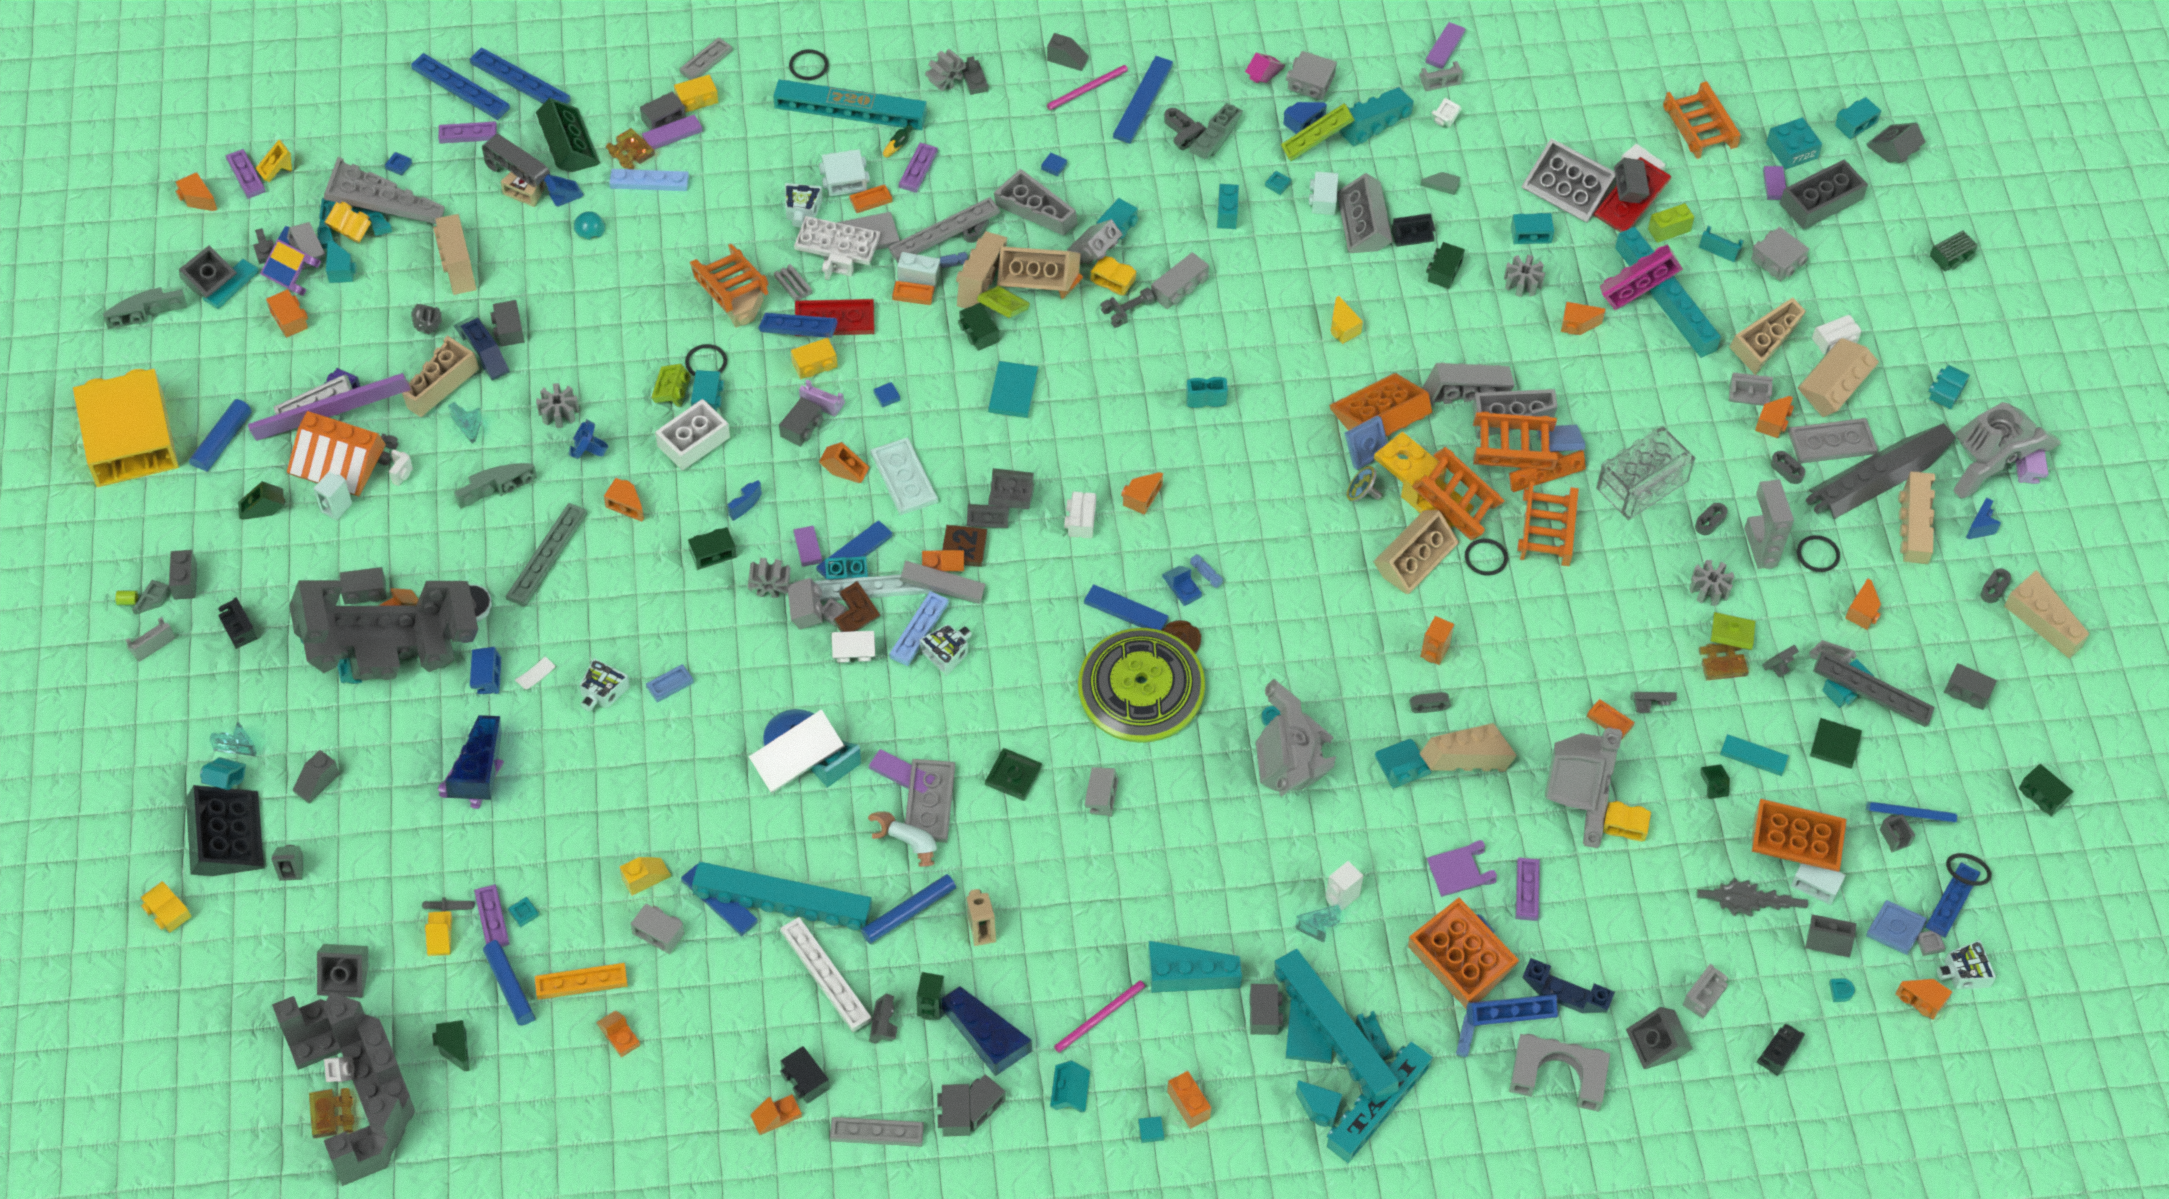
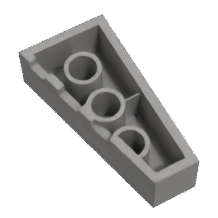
M1019 169L994 192L995 203L998 207L1063 236L1078 224L1076 210L1022 169Z
M1436 363L1422 388L1428 392L1430 404L1434 406L1435 402L1441 401L1444 404H1452V400L1463 399L1464 402H1470L1474 399L1475 393L1512 391L1515 384L1510 366Z
M1555 389L1475 393L1472 403L1473 415L1475 417L1476 412L1485 411L1495 414L1549 416L1554 418L1557 410ZM1475 426L1476 438L1481 439L1480 427ZM1489 427V436L1501 433V428Z

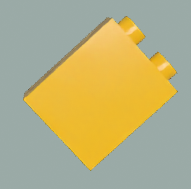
M155 368L149 370L134 369L127 372L124 376L106 380L95 378L87 381L84 385L73 387L86 460L96 487L179 468L165 398Z

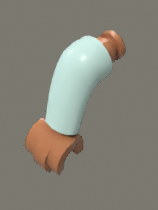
M886 811L874 812L868 816L871 822L878 821L882 828L881 831L872 833V839L890 835L906 842L912 847L913 853H917L918 859L921 860L918 863L920 867L935 864L931 858L934 857L933 851L937 850V846L933 836L927 831L898 822L891 813Z

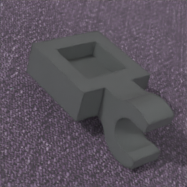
M263 228L255 230L259 243L253 244L258 263L262 264L266 263L274 243L273 240L266 241Z

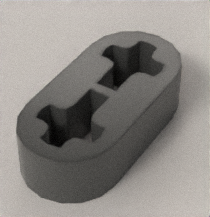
M1169 108L1165 111V124L1177 133L1195 123L1177 108Z
M1196 122L1179 132L1173 142L1180 150H1184L1191 146L1207 128L1202 123Z
M989 219L963 231V239L969 243L976 242L987 228Z
M1777 451L1773 454L1771 466L1774 470L1792 484H1799L1803 481L1805 469L1800 463L1785 451Z
M1722 503L1710 505L1697 518L1695 524L1696 531L1701 535L1711 534L1726 519L1727 507ZM1714 512H1721V514L1718 513L1715 517L1713 516Z
M1999 568L1993 571L1981 590L1980 596L1982 600L1987 603H1994L2000 598L2011 580V574L2007 570ZM1998 578H2003L2000 583L1996 582ZM1993 588L1995 590L1994 593L1989 594L1988 592Z
M1445 692L1419 694L1411 697L1409 700L1413 713L1443 711L1451 706L1449 694Z

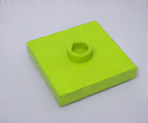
M1000 286L979 294L977 298L978 302L1007 318L1028 310L1030 305L1026 300Z
M1714 612L1710 641L1752 650L1756 621Z

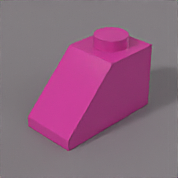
M1256 52L1245 72L1250 75L1249 78L1252 81L1267 83L1284 69L1285 64L1271 55Z

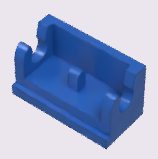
M495 647L473 649L470 673L471 689H477V694H499L500 654Z

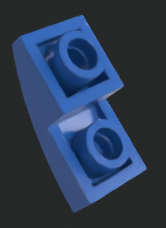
M759 480L745 485L741 489L742 496L733 499L727 504L729 516L733 521L750 510L762 495L761 482Z

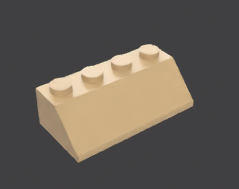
M1001 247L997 286L1068 291L1079 274L1081 253Z
M1841 338L1798 386V389L1818 413L1825 417L1840 409L1879 361L1867 347Z
M1424 510L1373 563L1385 580L1405 594H1410L1459 542L1439 510Z

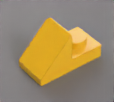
M281 140L275 143L256 167L263 179L268 182L275 177L281 168L292 171L291 153Z
M451 911L428 912V924H425L428 956L450 955Z

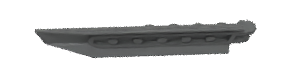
M1943 423L1904 438L1809 489L1813 494L1806 498V502L1809 505L1820 500L1821 503L1814 507L1815 513L1830 509L1833 518L1836 519L1906 481L1910 471L1922 472L1928 469L1956 439V436Z

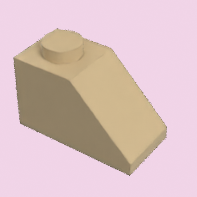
M758 288L734 298L731 302L733 310L727 312L735 328L754 321L763 302V293Z

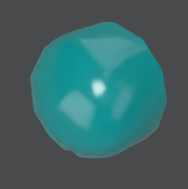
M593 211L583 212L574 220L575 233L579 237L591 240L593 236L601 237L606 230L603 219Z

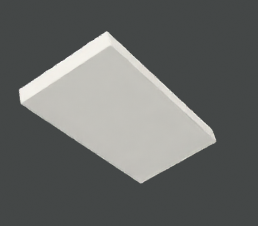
M805 216L794 244V249L827 257L830 256V253L846 256L853 259L855 263L870 266L880 239V232Z
M821 709L750 755L749 758L770 792L774 793L845 747V745Z

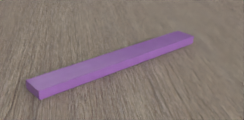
M401 373L249 423L248 428L255 440L258 441L299 427L307 411L331 417L411 390L410 384L404 374Z

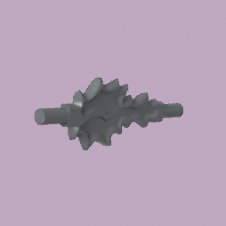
M1733 878L1728 885L1721 883L1719 889H1697V898L1713 899V901L1720 903L1722 909L1727 907L1733 916H1736L1737 912H1741L1752 917L1751 910L1760 911L1759 906L1762 908L1771 906L1776 910H1779L1781 907L1785 909L1790 907H1808V899L1791 898L1790 895L1785 894L1778 896L1776 890L1764 893L1763 890L1756 891L1758 884L1750 885V880L1738 882L1737 878Z

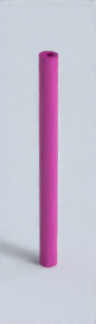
M1122 65L1047 104L1048 110L1051 111L1127 72V66Z
M1139 980L1054 1045L1055 1050L1058 1053L1063 1051L1144 989L1145 984Z

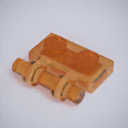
M632 128L616 137V145L612 143L606 145L609 154L613 158H617L623 168L631 170L635 168V165L632 163L634 160L641 164L655 155L654 149ZM624 150L628 153L625 156L621 153Z
M1714 643L1699 647V654H1707L1708 658L1702 659L1701 662L1706 681L1747 676L1749 671L1744 654L1735 655L1734 652L1740 651L1742 648L1725 644L1715 645ZM1716 653H1726V656L1717 657Z
M342 1088L340 1090L341 1096L334 1097L332 1089L309 1093L313 1138L337 1135L336 1126L341 1125L343 1126V1131H346L347 1134L353 1132L352 1125L355 1123L354 1115L351 1114L353 1097L350 1096L349 1088ZM335 1107H342V1115L335 1116Z

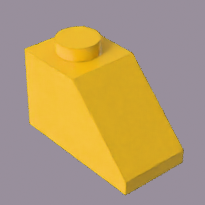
M1337 296L1332 317L1331 334L1344 344L1361 334L1363 321L1340 296Z
M638 857L619 867L621 878L631 896L671 877L663 860L656 857Z

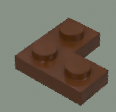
M858 581L840 591L839 595L849 608L848 611L834 618L833 622L840 632L858 631L880 618V613Z

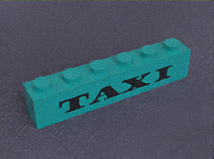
M1412 1041L1406 1047L1402 1046L1395 1055L1397 1058L1393 1063L1389 1061L1386 1064L1398 1079V1092L1376 1105L1371 1098L1367 1099L1362 1093L1355 1101L1354 1105L1356 1106L1353 1110H1347L1340 1120L1341 1124L1338 1127L1333 1126L1328 1132L1327 1148L1348 1164L1431 1067L1433 1057Z

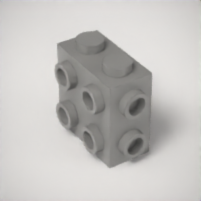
M1301 51L1299 57L1294 59L1293 69L1287 73L1288 90L1323 100L1336 74L1337 62Z
M1112 219L1090 226L1067 251L1081 253L1080 264L1085 262L1089 264L1094 259L1097 261L1102 259L1107 254L1105 251L1116 246L1118 239L1123 234Z
M1779 226L1775 231H1770L1764 240L1758 241L1753 246L1751 260L1769 272L1771 276L1782 281L1784 278L1792 276L1796 268L1805 265L1808 260L1809 248Z

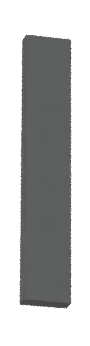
M1823 651L1819 653L1813 672L1924 727L1929 725L1934 706Z

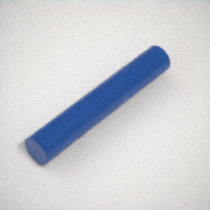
M948 874L942 876L863 927L861 933L869 944L873 943L955 890L956 885L953 879Z

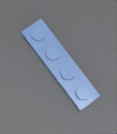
M612 169L610 189L687 191L689 173L687 171Z
M931 591L929 592L889 653L890 659L909 666L920 649V639L931 632L948 606L949 600Z

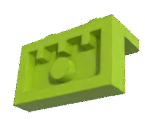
M682 364L661 366L651 396L655 403L672 401L677 407L682 406L691 375Z

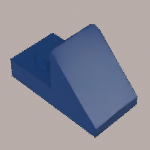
M550 174L544 179L550 191L549 196L557 207L579 199L584 195L576 181Z
M1986 497L1968 531L1967 539L1997 533L2001 522L1991 518L1994 511L1991 509L1993 500Z
M1179 565L1162 574L1163 579L1183 606L1202 597V592L1191 579L1190 568Z

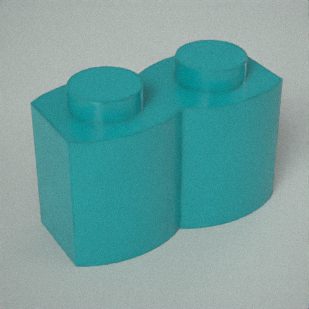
M1949 364L1945 369L1941 368L1936 378L1938 382L1933 381L1928 392L1931 393L1929 399L1952 409L1967 384L1970 374Z
M1191 378L1187 380L1186 404L1188 407L1200 408L1206 405L1221 407L1227 404L1228 386L1226 378Z
M218 757L215 761L209 762L201 768V783L229 790L244 780L246 764Z

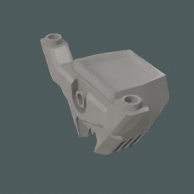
M2002 402L1978 415L1955 433L1973 463L1968 466L1953 491L1960 498L1968 497L1977 491L1984 479L2004 469L2005 464L2013 462L2017 457L2022 459L2038 449L2050 451L2059 446L2061 441L2054 434L2043 428H2036V424L2019 408Z
M1273 679L1267 684L1265 695L1268 696V701L1280 711L1281 715H1277L1265 727L1256 741L1260 783L1274 791H1279L1282 797L1290 791L1302 790L1321 779L1334 767L1336 756L1326 759L1322 756L1323 752L1320 750H1322L1323 744L1326 742L1331 743L1334 737L1305 712L1302 713L1301 701L1278 681Z
M1607 728L1602 736L1580 733L1554 744L1545 797L1568 807L1587 810L1583 836L1584 846L1598 848L1601 843L1609 797L1610 779L1614 771L1617 751L1622 738V732L1619 729Z

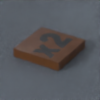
M946 524L942 550H964V565L982 567L987 529Z

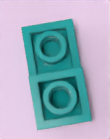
M866 556L825 559L826 580L868 577Z

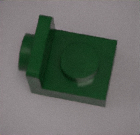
M1722 764L1701 767V776L1707 785L1708 798L1729 796L1730 778Z

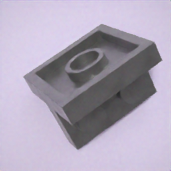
M993 468L988 505L1029 510L1034 492V473Z

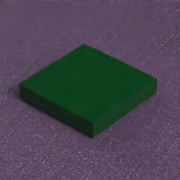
M1820 718L1810 756L1852 769L1862 730Z
M1003 748L985 780V785L1024 801L1042 768V763Z

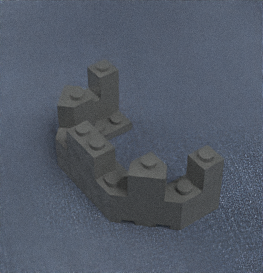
M298 580L289 605L294 634L301 638L304 643L307 662L322 673H326L336 668L340 659L350 658L353 679H396L400 669L399 658H413L419 655L421 667L431 672L455 660L451 639L452 642H473L478 632L468 581H426L416 606H336L343 588L341 580Z
M330 992L326 1001L320 999L302 1007H298L294 996L272 1004L298 1070L339 1053H342L343 1057L352 1056L354 1064L353 1083L370 1125L350 1134H347L345 1131L323 1140L341 1185H347L386 1169L395 1147H398L405 1133L407 1123L415 1113V1108L380 1019L366 1015L359 1001Z

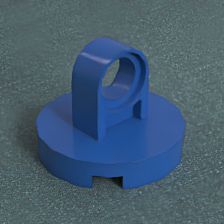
M586 419V422L581 423L573 437L575 440L574 447L570 446L569 456L579 459L585 450L597 456H604L609 446L603 440L593 436L594 422Z

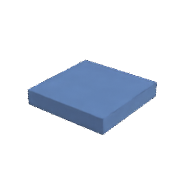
M1375 416L1344 433L1353 468L1357 470L1375 461L1374 454L1388 443L1382 419L1379 416Z
M1577 425L1555 426L1553 432L1549 431L1550 452L1585 449V441ZM1537 431L1538 437L1541 441V431Z
M1886 900L1868 929L1866 936L1908 955L1924 928L1927 918Z

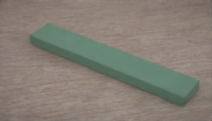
M571 503L567 504L507 593L506 599L523 607L527 605L586 517V509Z

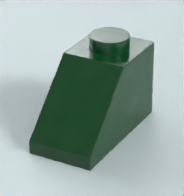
M261 481L238 502L239 519L245 520L274 515L284 506L283 488Z
M464 1021L436 1024V1032L432 1033L433 1045L438 1046L440 1054L464 1072L469 1071L467 1033Z

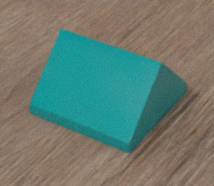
M842 741L845 747L810 770L828 788L861 764L860 747L857 744Z

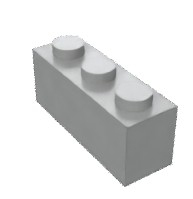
M1191 252L1151 284V291L1155 300L1166 309L1178 304L1181 298L1186 294L1192 293L1195 287L1200 283L1203 284L1208 279L1209 265Z

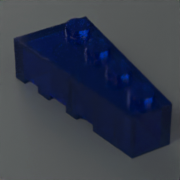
M478 715L468 735L469 739L466 745H463L461 755L458 761H455L452 767L453 771L445 781L447 798L492 799L502 736L500 716Z
M961 986L942 998L943 1012L995 1076L1032 1052V1039Z

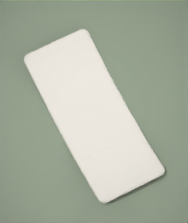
M544 657L529 671L515 679V681L524 689H528L548 675L556 666L548 658Z

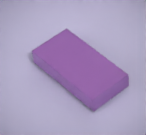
M1764 166L1763 175L1767 200H1781L1783 190L1786 188L1783 166Z
M814 526L793 529L802 567L822 563Z

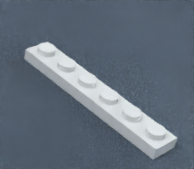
M800 917L781 927L782 935L852 1033L872 1021L871 1016Z

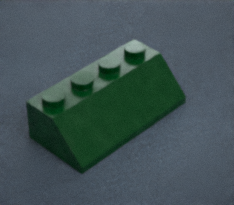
M549 97L536 111V115L544 137L547 140L549 150L554 158L555 165L559 169L569 172L597 166L600 161L579 109Z

